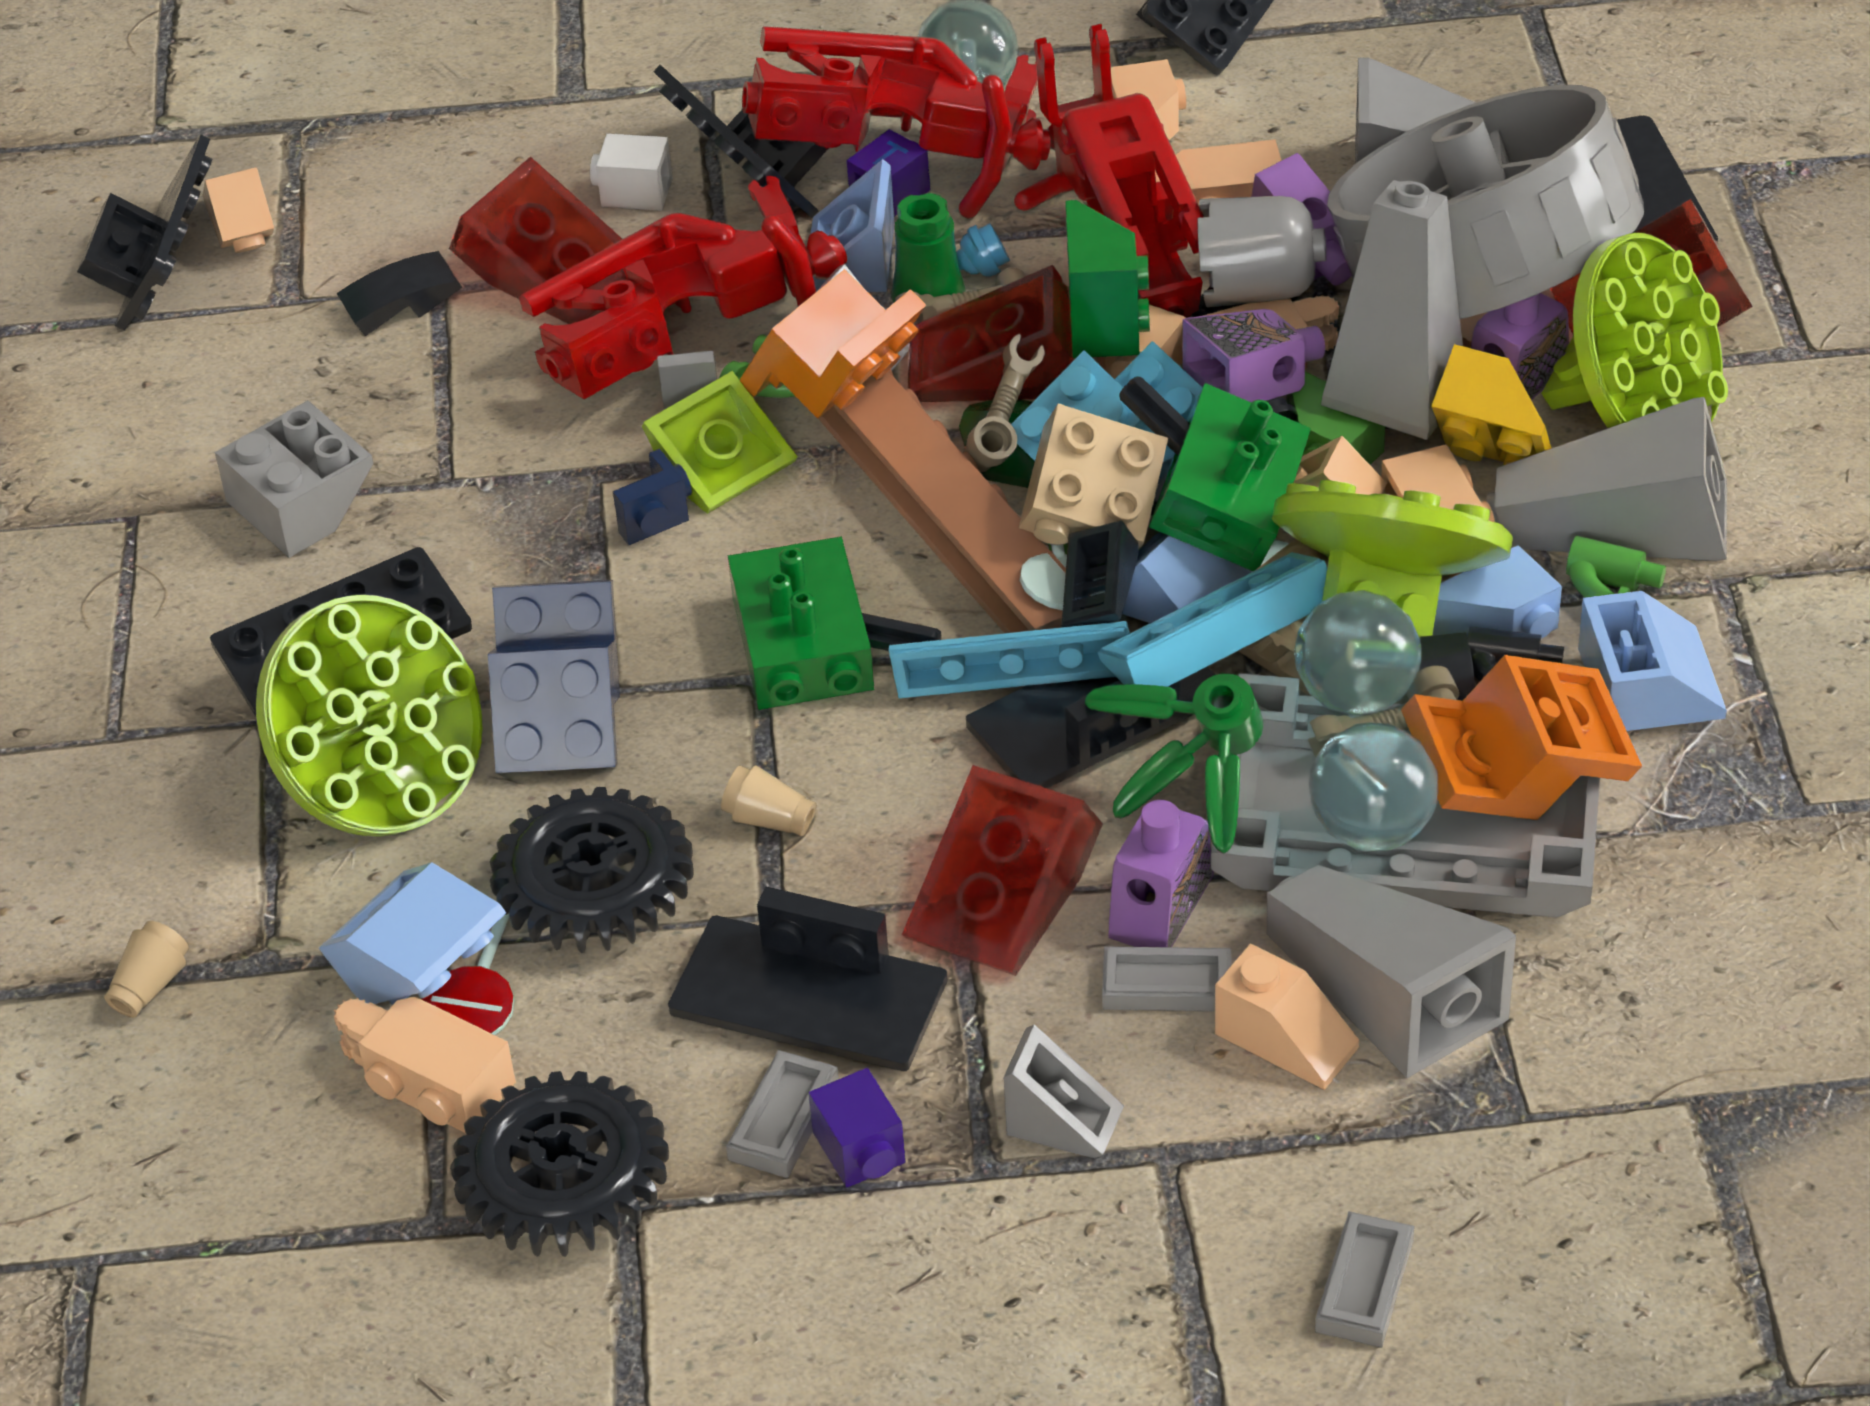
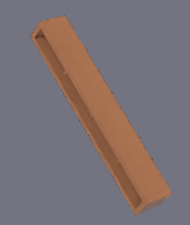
M891 369L879 380H876L872 375L862 383L865 386L864 390L844 410L841 411L834 405L819 418L826 429L1004 633L1062 628V610L1049 608L1035 601L1024 591L1019 580L1022 565L1029 558L1043 553H1048L1065 573L1066 568L1054 556L1053 552L1034 536L1033 532L1019 528L1021 518L1009 506L1001 488L996 484L991 485L982 476L972 456L966 451L961 452L950 440L944 425L939 420L933 421L921 408L916 394L909 388L904 389L894 378Z

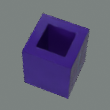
M888 129L847 159L846 163L849 187L882 159L890 164L895 217L898 215L897 206L904 198L909 195H924L931 190L928 151L921 148L917 142L911 141Z
M868 1067L808 1092L813 1134L846 1188L867 1179L882 1177L893 1168L906 1163L902 1121Z

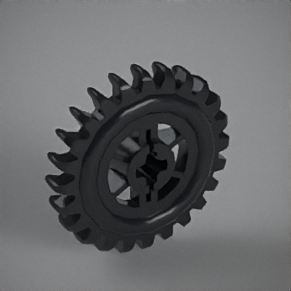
M596 787L592 795H585L584 791L579 788L571 790L570 798L566 800L558 794L548 797V807L544 808L537 804L528 808L527 815L529 820L523 818L513 820L509 824L511 834L502 835L496 842L498 852L490 860V867L493 873L490 878L492 893L505 910V915L509 914L514 930H520L528 919V932L530 939L534 943L538 942L542 931L550 927L551 942L555 950L561 948L562 940L568 932H574L577 948L580 953H584L586 941L590 933L597 932L605 950L609 951L611 948L612 930L617 927L626 934L628 941L634 944L636 940L634 920L640 919L646 922L652 932H656L658 919L655 907L662 908L669 917H673L676 912V906L672 893L680 899H686L688 895L687 881L691 880L694 875L693 862L691 860L693 848L690 840L685 837L684 825L678 820L672 819L671 810L667 807H654L653 799L645 795H640L632 800L630 790L618 789L612 796L607 795L606 787ZM555 854L559 860L548 864L551 856ZM635 861L634 866L629 872L620 868V866Z
M556 1071L549 1074L547 1082L541 1083L536 1076L525 1078L524 1089L518 1090L512 1085L506 1086L501 1089L503 1099L501 1102L487 1099L480 1105L482 1117L473 1116L464 1123L466 1135L459 1137L454 1143V1151L457 1158L453 1160L450 1166L452 1177L456 1182L454 1186L455 1197L461 1205H465L466 1216L470 1223H477L483 1215L482 1228L487 1239H493L498 1228L504 1225V1238L510 1251L516 1248L518 1239L525 1232L529 1233L531 1249L536 1257L541 1254L542 1244L548 1235H554L559 1251L564 1257L568 1254V1245L572 1233L578 1232L590 1251L595 1249V1226H603L609 1230L615 1240H618L620 1238V1225L617 1214L620 1212L628 1215L632 1222L640 1224L642 1220L641 1208L636 1197L643 1198L650 1205H655L657 1203V1189L654 1182L662 1185L667 1180V1171L664 1163L669 1159V1147L663 1139V1122L653 1117L651 1103L642 1099L636 1100L635 1090L632 1087L624 1085L614 1090L611 1077L600 1076L593 1083H589L587 1072L577 1071L571 1080H564L562 1072ZM573 1125L584 1126L589 1130L582 1133L580 1129ZM603 1142L608 1150L606 1157L595 1153ZM513 1157L530 1162V1164L514 1172L511 1166Z

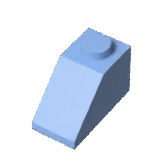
M1517 545L1511 548L1510 557L1507 560L1472 571L1462 572L1441 583L1432 635L1466 632L1468 637L1469 627L1539 634L1544 638L1551 631L1558 628L1562 586Z

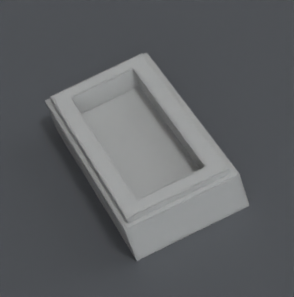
M1104 946L1103 1010L1215 1011V984L1231 967V948Z
M778 1050L726 1146L728 1161L789 1178L813 1132L808 1092L838 1080V1067Z
M1348 1211L1316 1315V1333L1383 1347L1414 1241L1415 1226Z

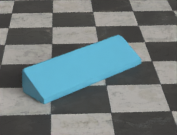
M1291 552L1100 648L1101 651L1098 652L1100 661L1124 685L1142 684L1168 687L1321 609L1327 574L1325 560Z
M1127 621L896 644L889 645V654L898 698L900 699L1116 677L1100 661L1098 652L1101 651L1100 648L1130 634Z

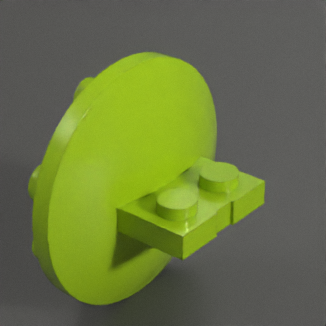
M1631 233L1609 239L1591 253L1581 271L1576 287L1573 307V337L1565 350V355L1555 363L1554 371L1541 393L1552 410L1592 401L1607 428H1611L1687 400L1704 397L1706 405L1711 406V422L1713 421L1719 404L1724 403L1728 396V386L1723 376L1722 350L1717 328L1720 311L1715 297L1710 293H1705L1693 272L1689 256L1684 251H1675L1661 239L1645 233Z
M1322 480L1319 487L1289 483L1287 484L1286 494L1278 497L1274 503L1272 521L1304 545L1329 557L1318 623L1355 632H1371L1378 634L1379 638L1406 644L1407 638L1432 636L1442 575L1467 572L1507 560L1511 553L1513 536L1504 528V525L1489 521L1490 509L1470 504H1455L1453 510L1439 507L1441 497L1428 492L1404 491L1403 498L1377 493L1370 495L1355 493L1356 486L1352 484Z
M356 595L331 600L307 611L290 623L272 645L263 664L256 697V718L263 751L276 778L286 792L298 805L321 822L335 829L361 836L380 837L399 834L427 824L440 816L459 798L469 783L479 758L483 729L482 710L475 676L450 637L429 617L418 610L393 599L379 596ZM450 792H452V794L447 798V800L436 810H434L438 802L442 800Z

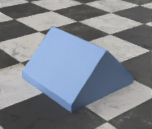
M882 159L817 213L812 220L811 233L817 230L823 231L828 236H835L841 242L847 254V263L845 265L867 292H887L895 224L890 164ZM813 276L816 291L826 280L816 279Z
M1159 532L1138 550L1137 563L1122 614L1152 623L1253 571Z

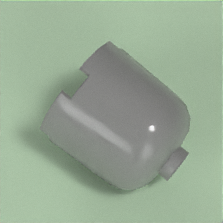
M1286 196L1199 199L1200 210H1202L1204 215L1203 218H1198L1200 271H1209L1210 288H1214L1204 290L1203 292L1207 308L1289 299L1301 295L1310 287L1315 276L1316 262L1326 261V237L1324 228L1314 229L1311 214L1302 202L1293 197Z

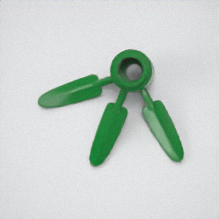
M1218 674L1208 678L1198 687L1194 694L1193 702L1176 700V691L1166 686L1125 684L1093 689L1085 699V705L1091 710L1155 719H1168L1173 715V712L1195 714L1202 731L1185 746L1179 740L1170 741L1147 760L1122 787L1113 802L1114 817L1119 819L1127 817L1147 803L1189 769L1194 763V756L1192 754L1208 743L1211 748L1218 751V756H1209L1205 764V798L1209 832L1215 848L1223 854L1228 852L1234 843L1238 819L1240 758L1237 755L1250 750L1259 740L1263 731V717L1250 685L1237 675Z

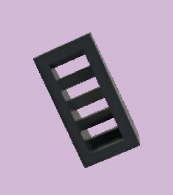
M1122 520L1069 534L1061 627L1110 623L1121 620L1137 563L1139 546L1138 541Z

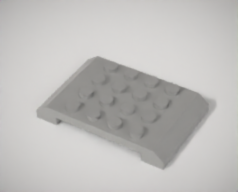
M1239 673V677L1243 678L1252 688L1263 717V731L1259 740L1250 750L1237 755L1240 758V794L1235 839L1231 849L1225 854L1219 852L1212 844L1211 870L1242 889L1271 891L1284 879L1296 877L1317 865H1321L1447 908L1556 918L1591 904L1600 778L1581 775L1538 820L1442 809L1409 730L1397 731L1396 733L1380 735L1379 737L1357 742L1353 748L1343 750L1339 755L1329 759L1315 758L1309 745L1308 739L1315 737L1309 722L1319 716L1335 715L1338 717L1346 715L1354 718L1398 708L1405 704L1299 695L1300 678Z

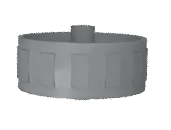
M1552 85L1503 94L1430 120L1382 145L1357 162L1338 179L1329 193L1327 207L1335 224V227H1333L1354 279L1373 204L1393 180L1399 182H1418L1428 187L1429 191L1447 196L1460 319L1503 308L1537 295L1574 277L1582 271L1587 259L1599 245L1609 239L1633 233L1644 215V202L1639 191V180L1617 119L1613 118L1606 97L1598 89L1583 85Z

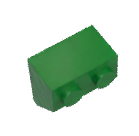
M1077 200L1065 201L1073 358H1077L1083 351L1091 357L1139 355V332H1150L1148 298L1138 299V290L1149 289L1147 255H1136L1134 232Z

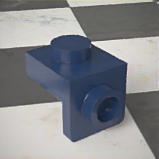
M661 449L649 453L651 476L613 491L618 532L628 546L689 521L686 497L692 493L690 481L683 467L680 464L672 465Z

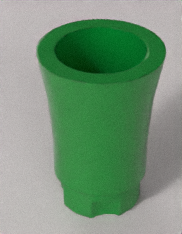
M933 193L909 195L904 198L897 206L898 219L894 226L896 250L895 272L891 290L893 303L896 302L895 298L898 295L908 292L910 289L920 295L930 294L933 297L966 292L958 264L954 222L949 215V211H947V201Z

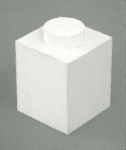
M606 134L600 154L592 156L590 165L591 184L599 187L601 207L663 210L672 182L668 137Z

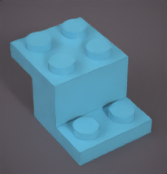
M1153 341L1115 379L1089 354L1083 351L1011 425L1017 434V444L1035 461L1043 426L1058 403L1154 433L1119 398L1120 391L1131 379L1136 376L1142 377L1185 419H1187L1203 387ZM1166 446L1163 462L1174 456V452L1168 446Z

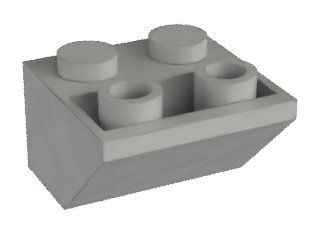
M308 400L215 452L226 502L288 558L337 530L373 465L372 455Z

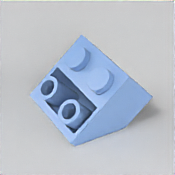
M1643 591L1583 598L1578 650L1584 667L1599 669L1626 731L1726 719L1727 710L1694 624Z
M431 862L403 871L319 947V950L359 1000L365 999L366 1003L371 1002L373 1004L389 1001L393 1005L397 1000L408 998L414 994H418L420 998H425L442 987L451 977L447 968L460 956L463 959L468 958L485 947L494 936L489 929L506 912L498 902Z

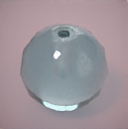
M950 0L938 6L921 23L917 37L935 38L944 42L975 73L977 81L981 84L986 76L996 75L1001 79L1004 87L1015 68L1016 58L1019 56L1017 36L1011 21L1001 10L983 0Z
M1366 590L1339 593L1314 606L1300 626L1295 641V666L1309 694L1329 710L1348 715L1379 712L1401 700L1417 677L1421 663V641L1410 616L1387 596Z
M1360 723L1339 732L1323 746L1310 769L1308 782L1309 796L1315 816L1327 834L1357 851H1391L1406 844L1425 827L1438 803V773L1431 757L1420 740L1391 724Z

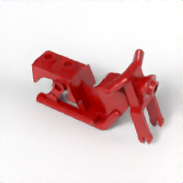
M1097 24L1089 28L1094 94L1089 98L1058 105L1053 48L1050 42L1047 43L1046 37L1036 39L1034 41V52L1036 57L1039 104L1041 112L1051 123L1047 129L1051 137L1050 148L1055 151L1057 173L1019 191L1014 197L1015 207L1021 211H1027L1061 193L1074 190L1080 200L1086 201L1088 207L1135 233L1136 255H1147L1149 289L1138 290V299L1148 298L1149 304L1186 318L1191 317L1192 313L1199 310L1203 281L1200 276L1196 278L1190 276L1177 251L1187 249L1189 243L1193 254L1199 253L1198 218H1203L1204 215L1200 210L1199 204L1164 131V125L1160 122L1152 102L1141 93L1113 99L1109 37L1106 29H1102V24ZM1155 171H1156V173H1157V175H1158V177H1159V180H1160L1159 182H1156V174H1155Z
M762 27L760 44L763 51L785 52L790 59L799 62L815 75L783 70L769 64L764 58L756 57L752 82L745 81L742 90V111L748 114L755 139L813 142L825 148H836L842 144H852L855 152H858L868 133L871 116L900 118L901 130L903 132H908L911 129L912 119H917L922 124L919 136L921 148L931 152L974 159L983 158L981 173L959 203V213L967 219L973 218L978 214L997 187L1011 154L1024 167L1032 171L1037 170L1040 161H1046L1049 157L1051 146L1050 132L1048 129H1043L1041 120L1036 118V113L1031 109L1028 110L1030 100L1038 84L1036 62L1035 64H1029L1028 55H1021L1016 58L1015 68L1004 92L1002 81L998 76L988 75L981 84L977 81L975 73L944 42L935 38ZM823 55L859 57V65L854 74L855 66L852 62L842 58L827 59Z
M766 176L767 186L760 187L755 179L748 185L750 197L756 202L764 217L761 225L762 230H736L725 223L682 213H671L521 294L519 301L522 311L532 317L554 306L559 309L603 310L599 314L575 323L565 325L544 323L539 326L544 347L535 351V355L540 368L544 373L549 374L557 384L585 400L627 375L649 368L654 363V360L658 359L657 356L673 355L664 318V311L667 307L676 304L683 313H690L692 307L689 297L712 296L722 316L727 319H733L781 300L787 294L786 284L792 296L796 298L799 307L816 293L813 276L816 279L827 280L839 266L847 263L846 251L835 236H828L819 230L809 235L807 245L805 246L799 234L793 211L781 190L779 179L774 176ZM621 270L623 280L612 282L606 285L603 290L587 289Z

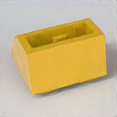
M1454 344L1431 406L1445 444L1450 447V451L1470 461H1481L1484 456L1504 462L1503 465L1552 449L1545 425L1509 358Z

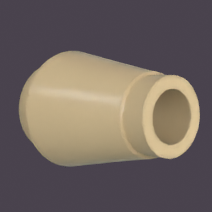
M739 765L734 770L727 783L721 802V810L732 814L733 822L787 833L793 832L800 836H804L809 829L817 806L816 802L806 799L804 795L757 765L751 769Z
M147 921L142 929L132 931L110 983V988L104 996L105 1001L117 1012L128 1017H137L141 1009L186 966L184 956L189 950L188 943L176 931L156 921Z

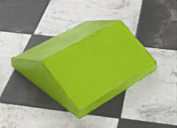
M733 371L647 419L642 425L653 451L661 449L672 465L680 464L683 467L692 490L691 495L687 497L707 514L796 462L798 457Z

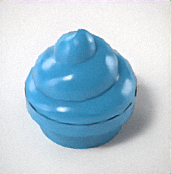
M991 223L980 229L977 225L970 227L960 240V249L957 251L960 270H965L967 273H981L983 276L991 277L1000 273L999 267L1010 261Z

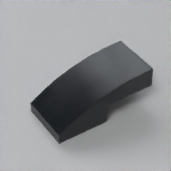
M439 251L412 256L386 265L351 283L339 291L337 295L355 325L364 336H367L406 307L410 306L420 318L463 287Z

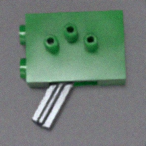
M1134 377L1120 391V400L1155 434L1167 437V446L1174 452L1149 527L1254 572L1261 566L1277 537L1280 527L1272 521L1274 503L1278 497L1286 494L1287 484L1294 483L1311 428L1273 412L1271 405L1264 400L1257 399L1251 403L1207 383L1204 384L1187 419H1185L1142 377Z
M842 536L727 555L732 598L758 710L874 690L871 648L889 651V645L942 639L941 631L937 628L861 612Z

